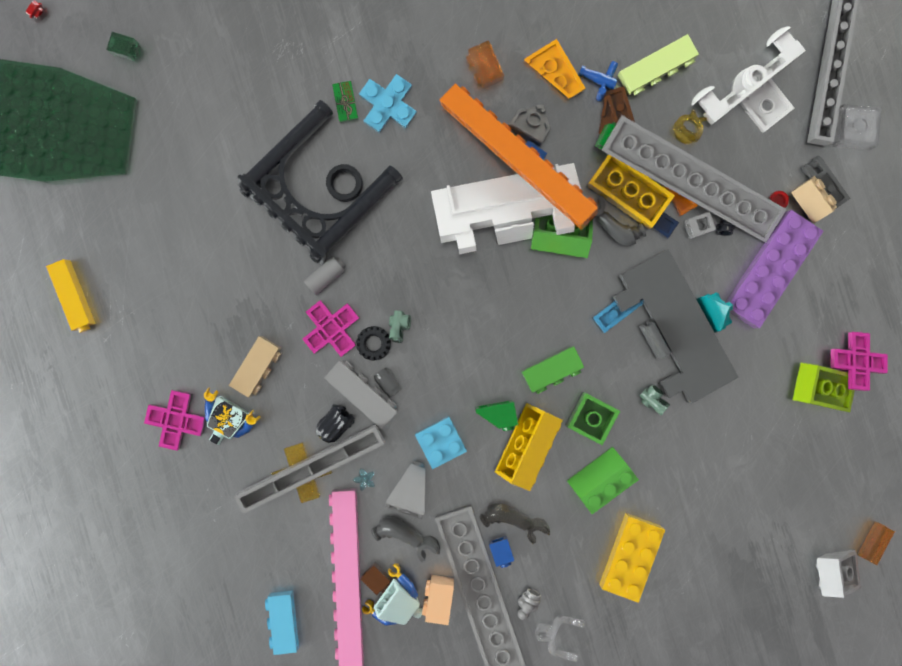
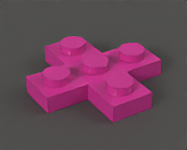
M321 300L306 311L317 327L302 339L314 354L328 343L333 346L340 357L356 346L345 330L360 318L348 303L333 315Z
M849 332L848 350L831 349V369L848 370V390L870 391V373H888V354L870 352V333Z
M171 390L167 408L148 405L144 424L162 428L158 447L178 451L183 433L202 436L205 417L188 413L192 394Z

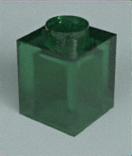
M112 32L106 50L114 56L134 61L135 57L139 54L140 46L134 38Z

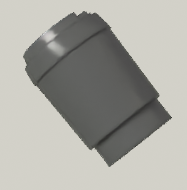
M384 368L374 375L375 382L389 398L401 390L400 384L389 368Z

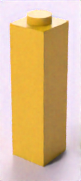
M62 259L47 265L46 268L71 331L82 333L90 330V326L96 323L71 260Z

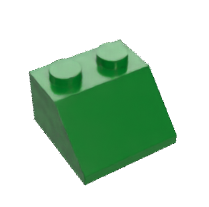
M513 400L475 407L478 415L497 428H502L503 431L514 430V426L518 425Z

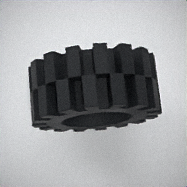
M367 327L357 336L356 348L359 354L370 361L384 358L391 349L389 334L380 327ZM371 336H377L381 340V347L377 351H371L367 348L366 342Z

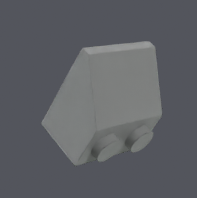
M856 550L826 553L817 558L816 568L819 571V588L821 589L822 596L845 598L861 588Z

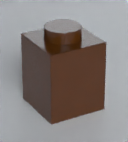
M374 562L362 574L360 580L378 595L380 592L384 593L388 588L391 577Z

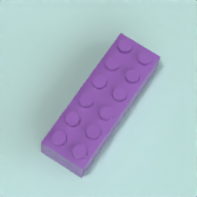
M793 210L785 212L768 241L764 242L725 303L730 302L733 304V310L730 313L752 328H760L818 241L823 230Z

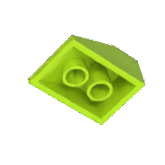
M800 363L793 400L850 412L855 390H848L847 372L819 365Z

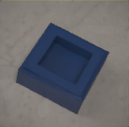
M663 212L652 229L668 239L679 222Z

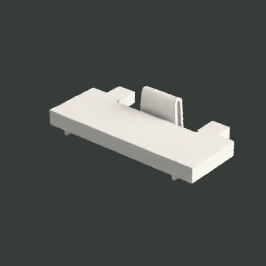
M574 163L561 166L555 164L553 169L557 173L562 172L566 175L568 182L572 186L575 184L581 189ZM519 174L454 187L448 185L447 188L431 191L441 243L456 240L459 254L477 251L473 230L494 226L497 243L502 245L532 239L534 226L532 219L553 215L557 235L574 232V223Z

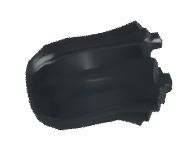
M333 404L330 411L319 420L316 426L317 435L327 443L337 441L355 423L354 415L345 411L347 409L345 406Z

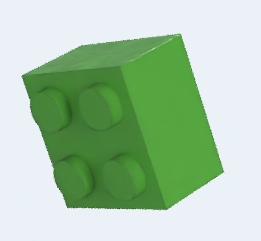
M583 392L566 427L603 445L620 411Z

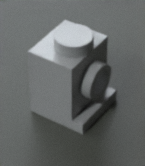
M710 212L684 221L690 239L715 231V226H717L716 219ZM698 222L703 224L702 229H699Z

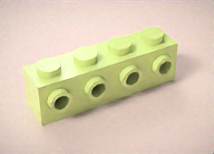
M687 34L621 70L617 77L622 86H624L628 96L633 93L638 95L645 90V86L649 84L654 86L661 82V78L665 75L670 77L679 71L678 68L682 66L687 68L694 64L699 53Z

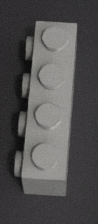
M339 361L324 379L378 427L383 429L398 412L396 409L397 405L391 399L385 400L381 396L383 392L376 386L372 388L367 384L369 380L361 373L357 375L353 371L354 367L348 361Z

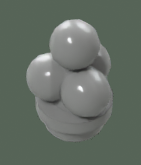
M529 588L518 599V605L522 608L519 609L517 614L521 620L527 619L529 613L538 610V605L541 602L540 593Z

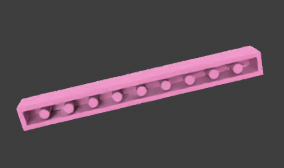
M357 488L334 489L332 494L329 495V506H332L333 510L329 520L330 525H333L330 542L331 545L334 544V552H331V563L335 564V571H332V583H336V590H333V602H336L337 607L333 613L334 621H337L334 639L338 641V648H335V659L339 660V666H364Z

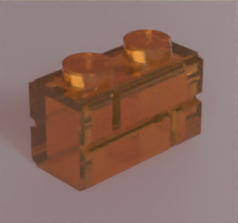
M489 41L468 49L466 60L469 67H474L476 73L473 75L478 85L481 84L482 88H486L504 79V73Z

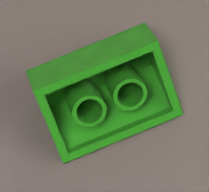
M553 215L535 218L531 249L588 258L592 244L593 219L582 230L574 224V232L557 235Z
M611 447L569 478L567 482L590 513L594 514L639 479L618 452Z

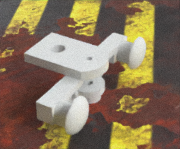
M790 26L777 30L767 41V47L773 43L781 53L764 67L752 65L742 70L733 80L731 93L721 101L712 92L715 88L714 86L706 87L695 95L691 105L699 103L706 112L703 116L710 125L740 104L760 131L764 133L794 109L793 105L771 79L806 51L798 40L795 41L788 32L791 28ZM763 101L770 102V111H766L763 109Z

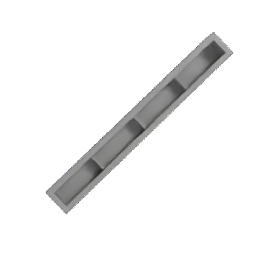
M375 424L238 492L234 498L244 514L384 445L385 440Z

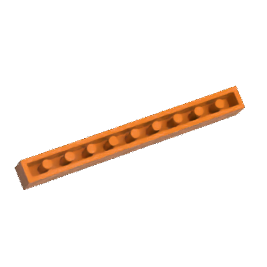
M455 83L440 98L442 107L582 230L598 214L597 203L590 197L587 199L577 185L574 184L572 186L568 182L566 175L562 172L557 173L550 161L541 159L539 152L535 148H529L525 145L526 142L520 135L517 134L515 136L505 122L501 124L497 120L498 117L491 110L487 111L483 108L484 105L479 99H473L469 96L470 93L465 87H459Z

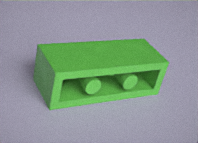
M572 346L521 372L532 393L536 391L539 394L547 390L546 386L552 383L554 386L564 381L563 378L568 375L574 377L580 374V369L584 368V365L575 347Z

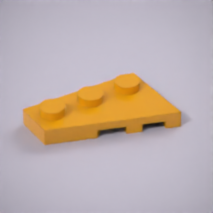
M557 39L524 59L526 63L569 100L586 90Z

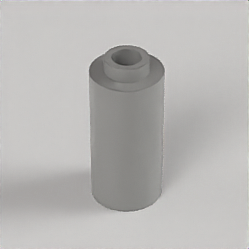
M332 256L306 278L304 283L317 295L345 271L343 268L345 264L339 257L334 258Z

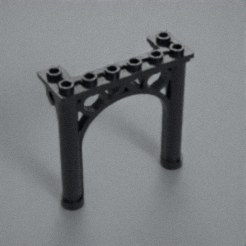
M319 100L314 105V109L250 171L243 175L239 174L237 178L241 194L246 198L250 197L259 206L263 205L271 218L274 220L277 218L282 223L281 227L286 232H292L296 236L295 240L301 246L306 245L309 248V257L316 264L320 263L323 265L327 259V252L395 184L398 185L403 180V177L398 170L389 165L349 207L338 213H317L297 202L287 188L284 169L292 153L333 115L331 108L324 101ZM280 164L279 176L268 175ZM268 181L279 182L281 190L277 194H271L266 190L265 184ZM283 194L286 196L284 197L286 202L284 210L273 201L282 198ZM303 214L307 215L302 220V227L291 215H300L301 217ZM310 219L320 220L322 225L321 231L318 233L311 232L306 227L307 221ZM337 220V221L326 231V223H325V221Z

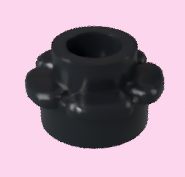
M722 220L716 226V229H718L717 233L722 236H730L733 234L735 225Z

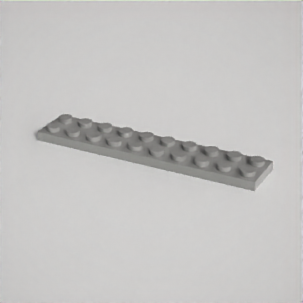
M622 115L602 148V151L765 243L787 210Z
M470 505L435 517L485 666H526L472 506Z

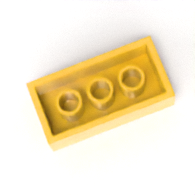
M609 154L586 185L635 221L642 223L648 230L655 225L675 196L648 176Z
M526 403L518 420V425L515 426L495 469V473L511 484L530 491L536 482L540 469L544 465L548 451L552 448L554 438L559 432L563 420Z
M625 513L599 583L602 590L639 603L665 533V529L662 526Z

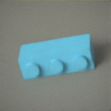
M293 590L272 592L265 599L266 611H269L270 617L267 618L268 630H271L272 636L269 638L270 649H273V655L297 653L299 639Z

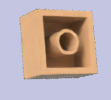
M431 574V580H427L425 596H428V599H424L422 615L426 616L425 622L449 625L454 590L453 577Z

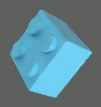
M450 416L415 433L432 469L467 452Z

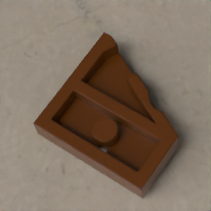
M624 86L606 92L599 134H601L605 125L609 123L617 124L621 115L635 122Z

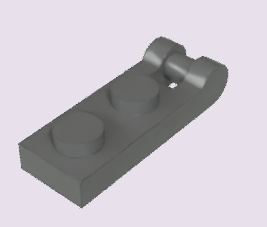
M816 156L810 164L806 163L802 166L803 172L809 178L815 176L824 183L825 191L828 195L831 194L834 197L837 208L851 199L820 156ZM819 168L821 172L817 174L814 169Z

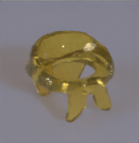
M692 109L689 115H682L675 122V137L684 144L697 142L703 134L704 127L702 122L706 121L707 118H698L695 110ZM688 120L693 121L697 126L696 133L686 129L683 123Z

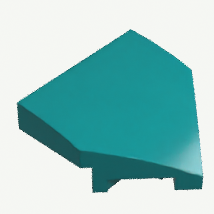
M718 292L696 298L714 333L726 329V326L732 324L730 311L733 310V304L730 302L725 303Z

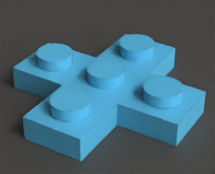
M397 74L386 89L369 79L359 93L360 97L373 105L364 122L379 133L390 118L407 128L417 113L416 110L402 101L412 88V84Z

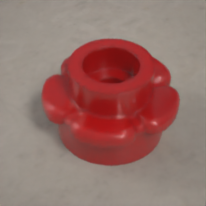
M35 0L26 9V13L30 15L29 18L31 19L33 17L39 18L44 11L42 3H38Z

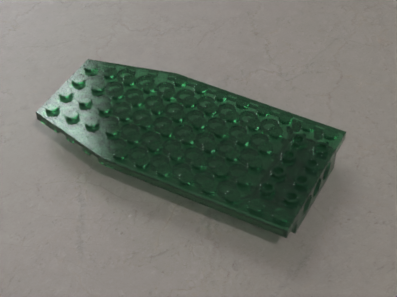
M0 59V176L50 183L82 178L127 175L137 99L59 67Z

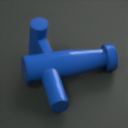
M615 61L610 63L606 74L586 69L584 65L580 69L578 76H584L602 85L596 96L598 102L603 101L606 88L613 90L616 86L618 79L613 78L618 63Z

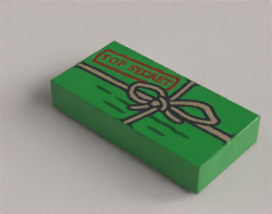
M346 81L332 84L339 122L358 120L352 82Z

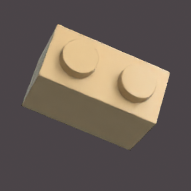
M815 176L791 192L813 224L837 208L834 197L831 194H827L824 183Z

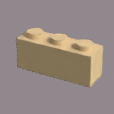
M259 336L229 386L248 398L253 395L256 396L262 387L259 384L263 378L266 380L272 371L270 366L273 362L276 363L282 354L280 353L281 347L263 336Z

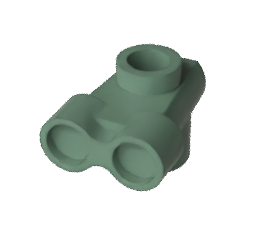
M394 311V315H391L389 318V326L391 327L389 339L396 343L403 342V330H409L411 326L410 315H405L403 311Z
M653 384L640 395L642 398L641 402L649 408L653 407L660 415L670 406L667 401L661 398L664 395L662 390Z

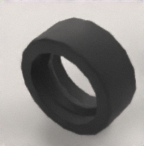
M340 164L334 166L329 171L326 177V187L334 199L341 202H349L360 195L363 189V180L355 167L349 164ZM341 172L352 174L356 181L354 190L348 194L338 193L333 185L336 175Z

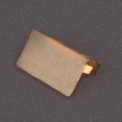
M875 522L858 556L878 565L895 531Z

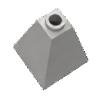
M419 462L410 464L388 497L385 508L422 519L425 512L426 468H424V464Z

